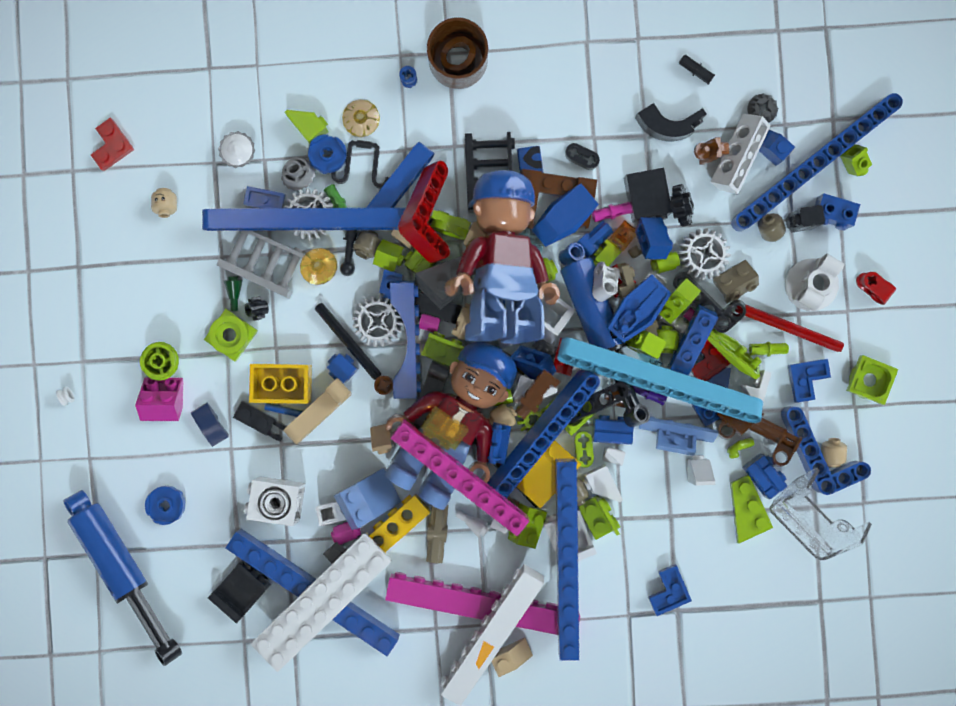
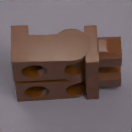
M542 369L526 390L525 395L519 397L518 401L520 404L516 408L515 413L524 420L531 411L536 413L539 409L537 406L542 403L543 396L552 385L554 388H557L561 382L545 369Z

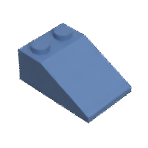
M384 468L334 495L352 530L362 527L401 502L392 482L386 478Z

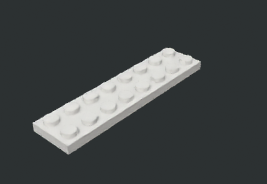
M364 533L250 645L278 673L392 562L391 558Z

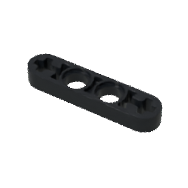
M618 382L592 394L587 400L592 405L591 410L585 412L582 406L579 413H576L569 423L578 422L626 400L631 395V387L627 383ZM619 387L626 389L623 392L624 396L622 394L613 396L612 394L620 390ZM604 393L609 397V401L605 405L600 402V396Z

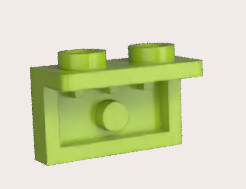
M436 331L433 334L429 333L421 354L422 356L449 366L454 361L459 362L457 357L464 348L462 346L463 342L454 338L451 341L444 339L445 335Z
M519 503L518 508L528 515L530 521L518 536L509 531L508 540L517 545L536 549L548 512Z

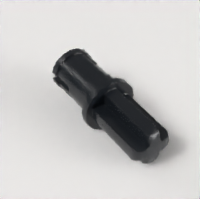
M683 55L679 61V65L691 72L692 76L695 75L707 83V85L715 76V74L703 67L702 63H697L687 55Z

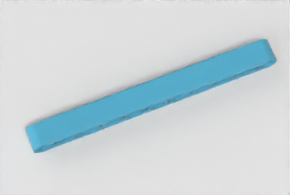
M563 338L561 340L557 359L562 363L746 422L758 423L762 419L763 401L759 398L573 338Z

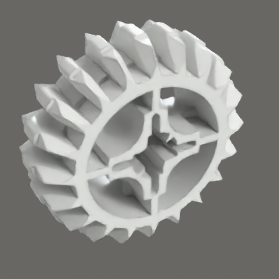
M306 188L305 194L302 190H298L299 196L292 193V197L295 199L293 201L287 199L290 206H284V208H319L318 206L321 203L323 208H332L333 204L329 203V197L324 198L325 194L323 192L318 194V190L314 189L311 194L310 189ZM306 200H314L308 206L300 204ZM294 230L293 235L297 237L300 234V238L303 240L307 235L308 239L312 240L313 234L319 239V232L323 235H326V232L324 230Z
M705 228L703 233L701 229H697L696 234L690 232L689 237L686 236L683 239L685 243L680 244V247L684 249L678 251L679 255L684 256L680 258V262L685 261L682 269L688 267L687 274L690 275L694 272L693 278L695 279L698 278L699 274L701 280H705L706 275L708 279H712L713 274L717 277L720 275L719 270L725 271L724 265L729 264V261L725 258L731 257L730 253H726L730 246H724L727 239L721 241L722 234L719 233L715 236L716 230L714 229L711 230L710 234L708 228ZM696 240H706L702 247L692 246ZM713 244L716 246L718 254L713 251ZM705 250V254L708 256L703 259V253L701 252ZM690 252L697 259L696 265L691 259ZM707 261L717 262L711 269H702Z
M379 295L378 301H376L375 296H371L372 302L369 303V300L365 298V306L361 303L358 304L361 311L354 310V313L359 314V316L352 317L353 321H358V324L352 325L353 328H359L355 334H363L360 337L361 341L368 338L366 341L367 345H370L373 340L374 347L378 346V341H380L382 347L385 346L384 340L392 344L391 336L394 339H398V336L394 334L395 331L402 333V330L397 328L398 325H404L403 322L398 321V319H402L401 316L397 315L398 311L393 309L394 306L392 304L389 305L390 299L386 298L382 302L383 298L381 295ZM374 306L386 307L379 314H374L369 310ZM390 312L393 315V326L391 329L386 324V318ZM365 314L370 318V324L366 331L363 326ZM371 315L377 318L381 316L382 319L380 321L385 326V328L381 325L379 326L378 324L377 326H374L375 320ZM379 328L387 333L381 337L370 336L372 332Z

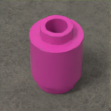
M348 522L333 527L331 532L334 543L338 542L339 545L355 540L357 536L361 535L360 528L352 530Z

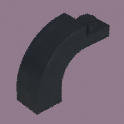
M653 103L638 112L635 119L640 127L653 138L673 142L691 136L695 132L693 128L701 125L704 122L702 119L707 114L702 108L684 120L672 121L665 118Z

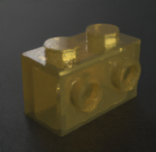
M435 405L421 425L424 435L430 439L435 437L440 441L439 444L447 450L450 448L456 450L468 432L467 426Z

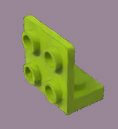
M595 495L586 500L584 505L578 507L595 540L612 531L616 536L620 534L618 529L621 527L613 514H609L611 508L604 498Z

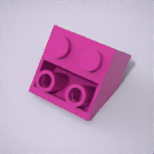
M145 377L135 403L140 421H179L183 409V378L154 380Z

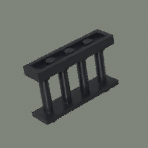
M507 132V140L476 141V139H473L472 133L465 134L467 207L473 199L474 187L478 180V177H474V170L483 167H508V170L512 171L511 149H515V138H511V132ZM484 148H507V159L477 160V158H473V151ZM473 207L468 208V213H475Z

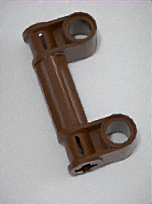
M764 418L749 429L777 443L771 455V461L777 467H783L790 462L803 437H797L787 432V429ZM722 420L718 427V435L724 440H729L733 438L736 431L732 429L731 435H724L721 432V428L727 426V423ZM777 453L785 454L786 461L784 463H779L776 460L775 456Z

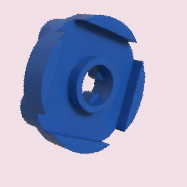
M319 135L310 143L308 149L309 162L322 174L336 172L346 162V147L335 136ZM324 150L327 152L331 151V157H324Z
M161 486L154 489L147 496L145 511L156 524L168 525L182 517L185 511V498L181 490L172 486ZM165 500L170 504L167 510H164V507L161 506V503Z

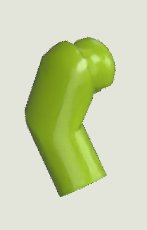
M749 437L739 440L728 447L727 453H729V458H738L739 450L753 447L755 444L753 438Z

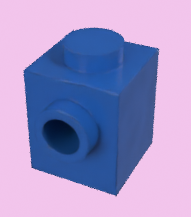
M339 353L338 356L334 354L329 359V365L327 366V369L330 370L328 374L334 380L338 378L343 383H347L359 369L353 364L354 360L347 353L345 355Z

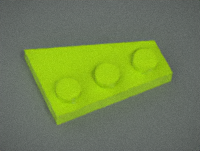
M745 475L730 482L737 543L740 544L772 529V523L750 476Z

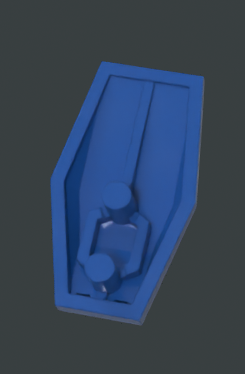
M579 184L551 202L532 231L543 245L547 247L575 233L599 204L582 184Z
M652 274L649 275L623 298L607 328L621 342H626L654 323L672 293Z

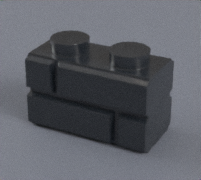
M822 205L799 208L788 214L786 218V226L791 233L812 230L825 223Z

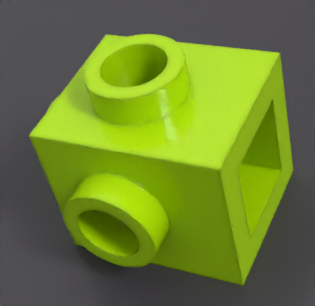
M382 239L376 249L373 264L385 270L395 272L397 266L401 267L405 256L402 255L404 247Z

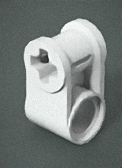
M604 262L597 264L594 270L592 290L593 297L597 301L603 302L617 292L620 275L619 268H611L606 266Z

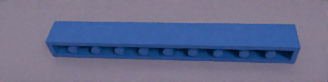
M555 459L558 655L560 661H580L577 461L575 459Z
M242 528L235 532L225 549L297 597L316 580L315 577ZM352 602L332 619L387 657L399 640V633Z

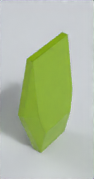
M713 328L708 341L739 371L757 380L760 377L759 364L762 363L759 357L753 359L747 353V348L744 345Z

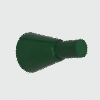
M227 276V280L223 281L230 299L231 311H238V299L243 280L239 279V276Z

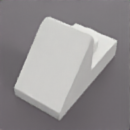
M761 370L760 377L757 380H753L755 387L740 384L743 393L759 398L764 403L772 372Z

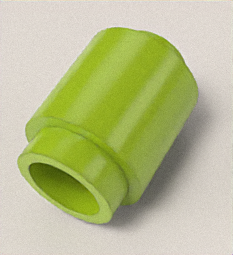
M670 251L667 259L650 260V265L653 272L656 271L657 274L676 269V267L680 266V259L676 251Z

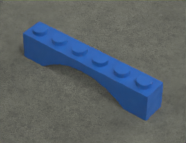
M415 281L390 282V302L401 316L407 334L405 360L393 378L394 399L417 398L418 393H421V381L417 380V374H421V363L417 362V355H420V343H416V336H420V325L416 324V317H419V305H415V297H419V286L415 285Z

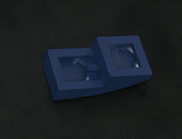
M208 402L191 412L194 421L212 447L229 437V434L219 422L217 414Z

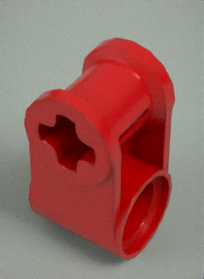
M876 272L861 273L856 278L857 286L881 305H885L897 290L893 284L886 281Z

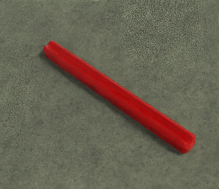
M736 305L735 312L741 313L743 311L742 307ZM746 305L745 316L833 351L841 352L843 350L844 343Z

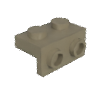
M744 260L713 278V283L724 295V301L728 304L733 300L739 299L743 294L755 290L759 285V275Z

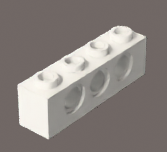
M742 115L729 141V154L721 157V161L711 180V183L718 190L734 194L739 193L771 126L763 116Z

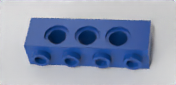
M700 305L697 306L679 342L678 349L675 350L666 369L689 376L718 319L716 312Z

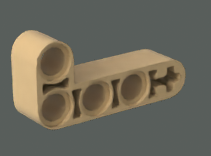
M337 378L325 389V392L283 431L296 445L299 444L352 395L351 391Z

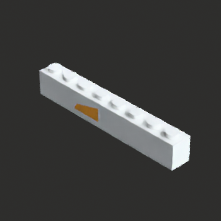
M523 564L521 569H516L512 576V582L510 585L506 584L500 600H496L493 603L490 615H486L481 622L482 627L479 631L476 630L473 633L469 646L465 645L460 654L461 658L459 661H454L450 669L451 673L449 676L445 675L441 681V696L459 706H462L544 585V575Z

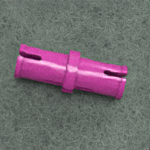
M628 201L596 209L592 213V218L594 222L605 219L613 220L618 216L631 214V204Z

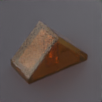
M624 220L609 237L608 241L622 253L636 237L635 228Z

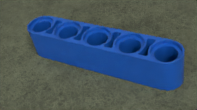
M418 142L366 208H394L422 173L424 167L430 163L435 153L421 142Z

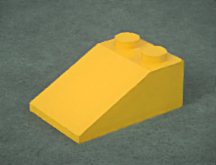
M555 440L516 486L540 509L556 493L555 459H575ZM576 460L578 469L582 464Z

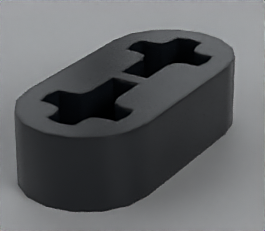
M577 143L569 144L565 150L567 160L587 170H594L600 162L599 155L596 152ZM577 149L576 153L581 155V157L578 155L570 156L571 152L569 150ZM591 156L594 157L593 161L596 163H592L591 165H588V160L583 158L586 157L589 159Z

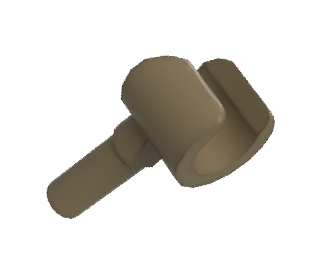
M637 245L628 250L631 258H636L643 254Z

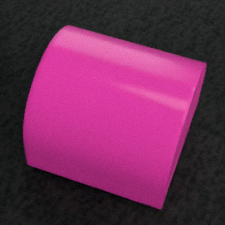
M422 314L419 322L420 329L433 333L434 331L438 332L441 320L434 316Z

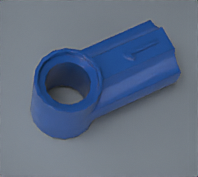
M603 220L576 243L582 245L585 257L589 258L614 231Z

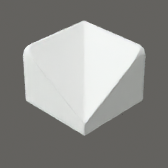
M604 447L602 460L623 466L626 453L623 450Z

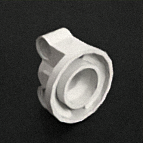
M828 253L820 258L804 259L795 263L788 271L785 279V292L789 300L797 308L805 311H818L828 307L837 296L839 290L838 275L842 271L844 263ZM816 275H820L824 281L822 291L817 290L813 285V278Z

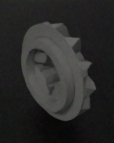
M764 93L755 95L749 101L747 107L748 114L763 116L768 123L774 120L779 109L777 107V100H774L772 95ZM767 103L766 109L768 111H764L760 114L761 108L759 107V105L762 106L763 104Z

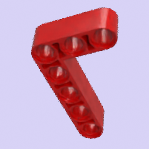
M441 160L424 167L398 224L400 234L429 263L445 259L450 255L447 243L427 224L448 176V167Z

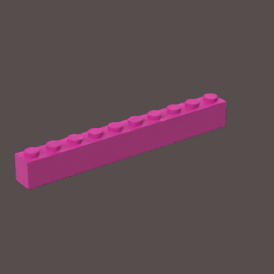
M395 572L389 578L385 600L483 620L486 615L489 616L492 612L493 603L496 600H500L502 596L501 593L496 591L486 593L476 587L466 589L461 584L452 583V585H446L441 580L434 579L431 582L426 581L421 576L411 578L406 577L405 573ZM534 599L515 626L558 635L557 604L551 602L541 604L538 603V600Z

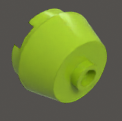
M155 342L148 345L140 356L142 371L154 380L170 378L176 372L179 365V357L176 350L165 342Z

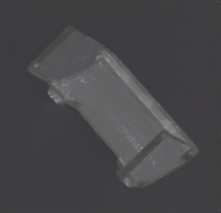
M815 468L796 478L772 502L770 512L813 557L818 560H827L863 545L872 524L867 522L854 528L846 520L838 519L832 522L807 496L811 493L813 489L812 484L820 471L818 468Z

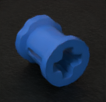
M404 66L399 72L401 83L406 88H412L417 84L416 71L411 66ZM408 75H411V76H412V77H409L408 80L405 79V77H408Z

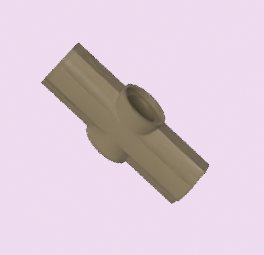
M448 504L444 510L434 506L431 507V521L428 525L427 533L428 548L426 562L443 563L444 545L447 540Z

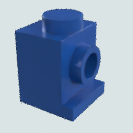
M384 270L379 291L380 294H383L382 298L390 299V289L387 287V284L391 281H403V274Z

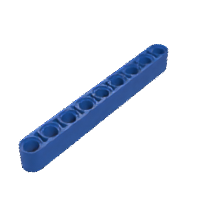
M584 369L578 370L506 458L505 464H501L492 475L487 484L507 499L600 385V378L593 372Z

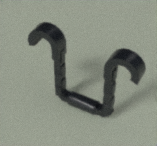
M352 140L348 143L344 177L338 179L336 178V172L331 173L332 179L338 184L347 182L350 174L353 146L366 149L374 148L372 182L375 187L381 189L389 177H385L383 183L376 182L380 147L377 143H372V141Z

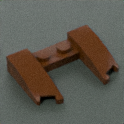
M522 169L519 172L526 176L533 186L535 205L531 209L534 210L535 214L539 193L562 196L574 187L582 184L595 199L597 179L554 175L529 169ZM592 214L582 224L585 229L589 228ZM534 219L529 222L528 229H533Z

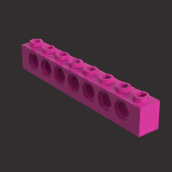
M405 419L392 433L390 439L514 535L518 536L530 520L526 513Z

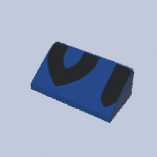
M540 146L517 149L519 171L529 169L544 173Z

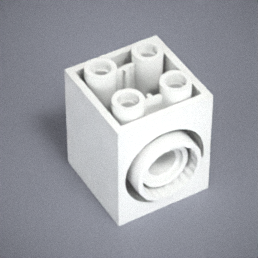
M262 476L252 480L247 489V494H250V497L244 509V513L247 514L246 520L286 526L296 525L301 518L306 483ZM276 498L281 501V505L277 503Z

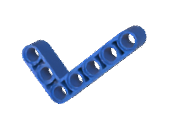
M793 406L783 408L781 418L787 432L798 437V429H803V435L801 436L803 439L796 451L816 492L831 495L870 476L871 467L869 464L856 460L830 471L802 409ZM792 410L796 414L793 420L789 418V413ZM809 445L811 452L806 455L805 448ZM818 463L819 470L814 472L813 466ZM860 465L862 470L860 474H857L856 468ZM841 473L844 474V480L842 482L839 481V475ZM823 481H826L827 487L822 490L821 484Z

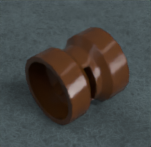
M389 376L378 377L374 382L376 392L381 395L390 394L393 391V379Z

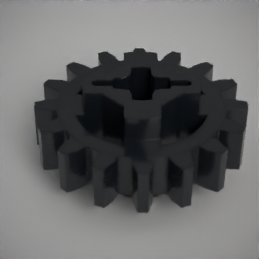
M675 185L672 188L673 193L670 197V208L674 219L678 218V223L682 227L691 225L695 209L691 193H686L684 185Z

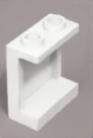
M577 508L579 562L596 555L597 552L581 512ZM556 514L546 517V521L543 524L557 557Z

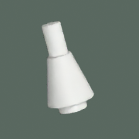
M461 510L456 514V517L464 521L478 538L481 535L484 537L490 528L488 521L469 516Z

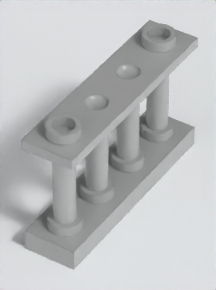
M241 231L229 258H226L225 261L219 258L216 265L290 299L293 292L288 290V284L300 258L304 259V256H306L304 255L306 251L297 247L293 250L254 231ZM249 234L258 238V241L247 265L242 269L236 266V260ZM267 242L276 248L264 274L261 273L259 277L253 274L255 271L253 269ZM284 250L293 254V257L281 282L275 284L271 282V275Z

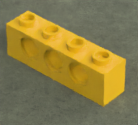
M409 494L401 501L403 505L399 509L394 507L387 514L389 518L384 522L382 520L377 522L372 527L374 529L372 533L368 534L366 532L372 540L376 535L383 538V543L377 545L385 553L430 514L431 510L417 494L413 496ZM410 510L413 515L412 518L405 519L402 511ZM389 523L397 524L398 530L395 532L388 529Z

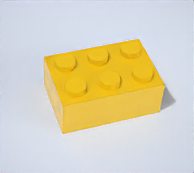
M250 364L249 403H311L312 365Z

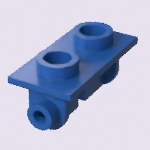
M493 422L492 446L490 454L487 456V459H489L488 463L505 464L511 426Z

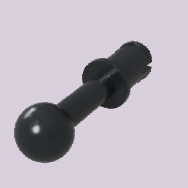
M346 230L345 237H343V240H346L344 262L340 265V272L344 276H351L355 271L352 256L357 230Z

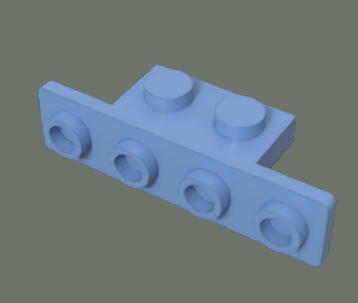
M650 416L647 423L639 425V429L657 432L656 449L694 456L696 453V440L713 443L718 436V430H713L709 427L703 428L688 423L682 424L672 420H661Z

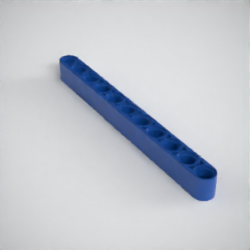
M892 93L878 102L734 216L731 221L732 228L740 232L751 227L900 109L903 104L902 97L897 93ZM888 101L893 104V108L889 106ZM873 112L878 115V119L874 118ZM858 124L863 126L864 131L858 128ZM843 136L849 139V143L844 141ZM829 147L834 150V155L829 153ZM814 159L818 160L819 167L814 165ZM799 171L804 173V179L799 176ZM784 182L789 184V191L784 188ZM769 194L775 197V202L769 200ZM754 206L760 208V214L754 212ZM739 217L745 219V226L739 224Z
M405 208L203 209L202 230H398V224Z

